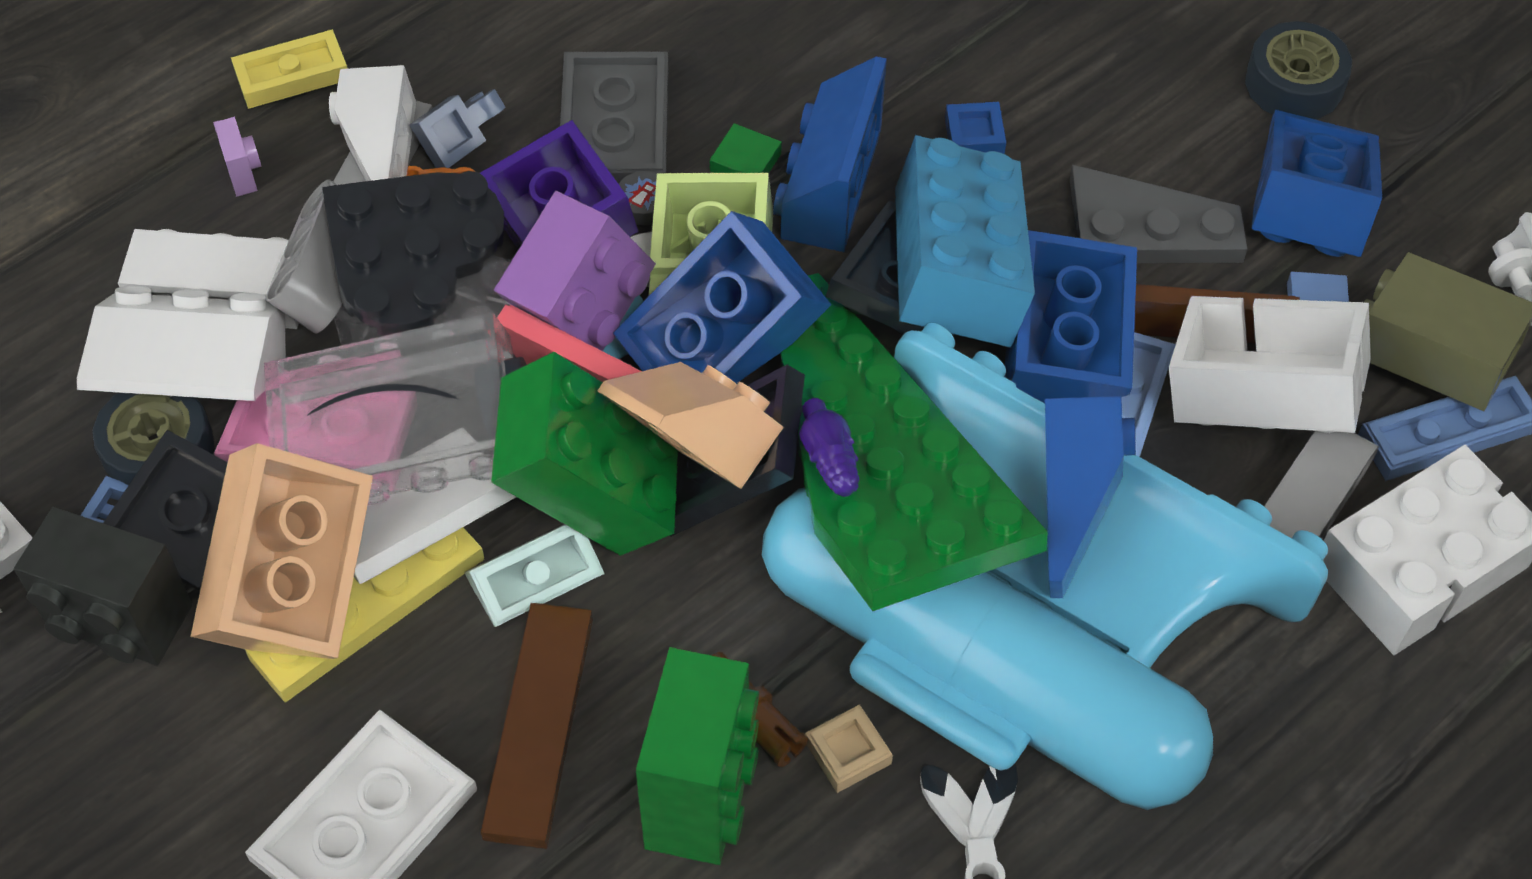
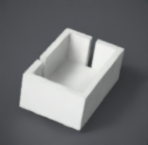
M1191 296L1169 364L1174 422L1195 423L1206 426L1229 425L1258 427L1262 429L1313 430L1324 433H1355L1362 402V391L1365 388L1371 359L1369 303L1255 298L1253 312L1256 352L1247 351L1243 298Z
M1466 445L1461 446L1328 530L1324 539L1328 547V553L1323 560L1328 569L1326 581L1393 655H1396L1434 630L1440 619L1445 623L1527 569L1532 562V512L1513 492L1504 497L1498 493L1503 482Z

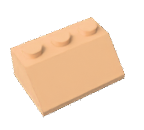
M259 443L230 454L190 637L250 651L327 659L338 658L373 476Z

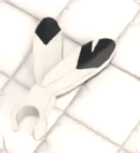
M1016 764L1005 770H998L990 766L983 777L974 805L948 772L936 766H924L920 776L924 797L949 831L960 843L966 846L967 868L964 879H973L978 874H987L993 879H1005V870L1000 862L997 861L993 839L1002 826L1015 795L1018 782Z

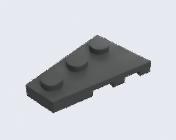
M1072 165L1070 187L1076 238L1137 247V263L1244 262L1247 244L1241 207L1239 205Z

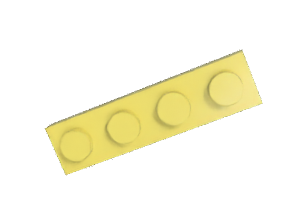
M462 527L363 584H359L353 578L339 655L336 659L245 649L248 658L286 703L464 575V572L485 560L483 549Z

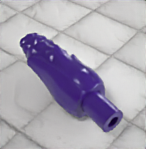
M819 398L809 399L802 406V413L805 418L799 432L802 445L808 452L810 461L816 464V468L827 486L837 495L843 497L850 496L859 488V475L856 468L858 457L852 447L854 440L851 437L850 427L841 415L828 410L823 400Z

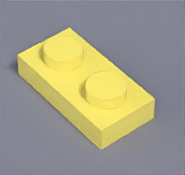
M333 29L231 57L248 109L337 84L340 69H348Z

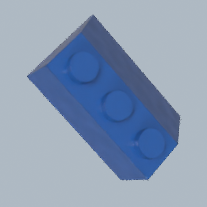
M874 57L822 82L815 104H805L800 124V134H803L804 137L802 143L793 142L787 163V174H790L791 177L788 184H779L774 201L773 214L781 216V239L845 252L881 133L886 58Z
M1028 230L1035 295L1012 346H1006V374L1004 377L1014 382L1016 388L1044 404L1045 399L1124 397L1130 395L1133 383L1137 247Z

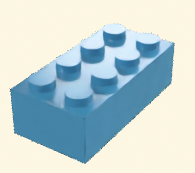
M915 135L895 188L899 321L923 327L928 323H936L946 328L952 334L1011 347L1035 295L1021 163L1000 152L989 151L985 153L961 147L945 138L929 139Z

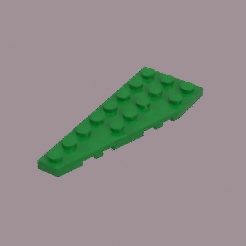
M819 273L808 275L825 296L829 284ZM827 298L831 306L791 346L780 353L781 367L788 364L805 375L802 406L809 399L819 398L823 400L828 410L841 415L850 427L851 437L854 440L852 447L858 457L856 468L859 475V488L850 496L843 497L835 494L824 482L823 477L816 468V464L810 461L809 454L803 447L799 435L802 424L805 421L803 413L799 423L797 450L799 457H801L806 495L810 501L814 534L870 609L876 611L1047 551L1048 531L855 313L846 309L842 304Z

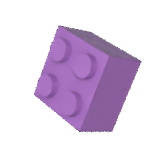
M555 190L494 291L509 304L603 351L614 340L615 335L613 332L620 326L621 320L635 297L640 295L646 288L650 273L656 263L610 216Z

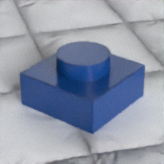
M999 102L946 105L945 124L948 140L955 142L961 147L985 153L996 151L1005 154L1006 138Z

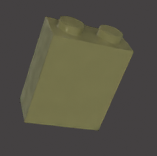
M1410 252L1406 254L1396 271L1388 268L1384 271L1373 295V300L1376 301L1374 302L1369 299L1364 301V303H1369L1371 364L1482 411L1486 410L1518 354L1532 322L1531 301Z

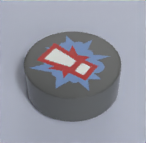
M648 171L635 172L624 177L619 183L628 197L636 225L646 226L653 224L656 173Z

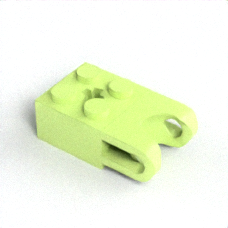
M657 173L650 258L656 265L650 273L649 295L731 211L763 221L772 232L773 205L768 173Z

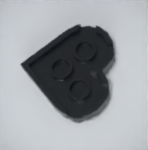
M436 172L322 187L341 300L350 317L353 318L355 315L361 322L377 327L378 334L382 336L408 337L434 327V319L443 314L449 307L450 302L453 304L456 299V280L479 273L483 269V262L493 256L497 248H501L503 245L504 211L496 194L488 188L487 180L478 172Z

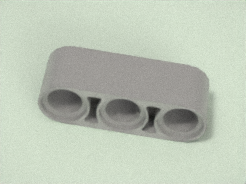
M331 180L322 182L304 204L266 295L267 302L316 334L328 326L343 303L339 294L322 190L324 186L337 185Z
M1315 431L1264 506L1272 515V522L1269 526L1290 538L1293 537L1295 532L1304 530L1323 539L1363 478L1379 446L1355 433H1324Z

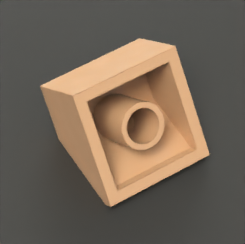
M682 362L606 380L597 390L676 450L742 489L784 428L764 412L770 404L766 398L742 382L736 384L710 365H707L703 373Z

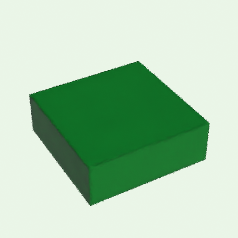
M734 123L710 159V172L769 174L782 153V142Z

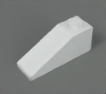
M404 65L340 69L337 92H331L329 96L331 120L334 125L340 124L346 143L366 181L407 176L413 131L409 124L414 122L416 100Z

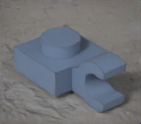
M492 89L485 95L479 92L465 103H463L459 95H454L446 98L409 124L435 168H449L486 141L478 127L506 107L495 89Z

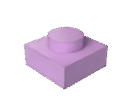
M235 117L213 122L236 197L258 191L251 169L262 166L252 135L241 138Z

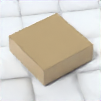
M860 704L805 733L808 737L807 747L837 793L892 764L893 755Z

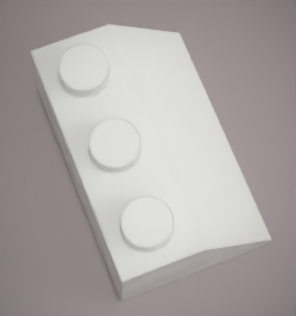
M119 287L115 289L114 294L97 304L94 308L77 375V390L255 401L286 370L285 313L269 302H266L265 295L258 293L234 294L230 296V300L209 299L207 291L197 289L178 290L173 292V296L151 295V288Z

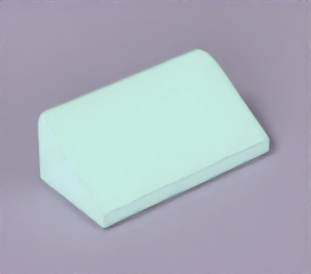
M565 524L464 572L494 627L529 611L531 603L543 604L605 574L588 537Z

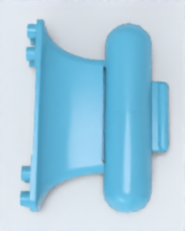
M928 323L921 332L913 330L905 332L895 347L894 359L1048 531L1045 404L1019 390L1014 382L1004 377L1006 368L995 355L986 351H979L971 359L953 349L955 339L943 326L936 323ZM1137 455L1124 456L1121 482L1063 598H1050L1047 535V551L872 611L814 534L811 506L805 488L798 489L776 507L763 534L762 557L768 574L786 596L864 643V646L850 665V674L859 685L995 769H1009L1016 763L1026 746L1029 745L1120 802L1145 810L1174 804L1187 796L1206 776L1213 757V733L1207 709L1188 690L1150 668L1159 655L1194 622L1226 606L1239 604L1253 605L1284 621H1302L1312 610L1328 578V569L1323 561L1328 553V547L1317 535L1309 531L1300 530L1295 532L1293 537L1290 538L1269 526L1272 522V515L1260 503L1244 499L1235 507L1213 494L1206 495Z

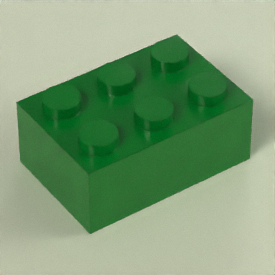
M552 352L501 377L491 483L620 556L674 534L678 450L600 394L597 390L603 382L556 352Z
M669 647L636 767L645 850L721 865L725 844L737 845L744 817V806H741L744 784L749 786L752 784L759 748L755 747L759 720L755 719L759 691L749 689V663Z

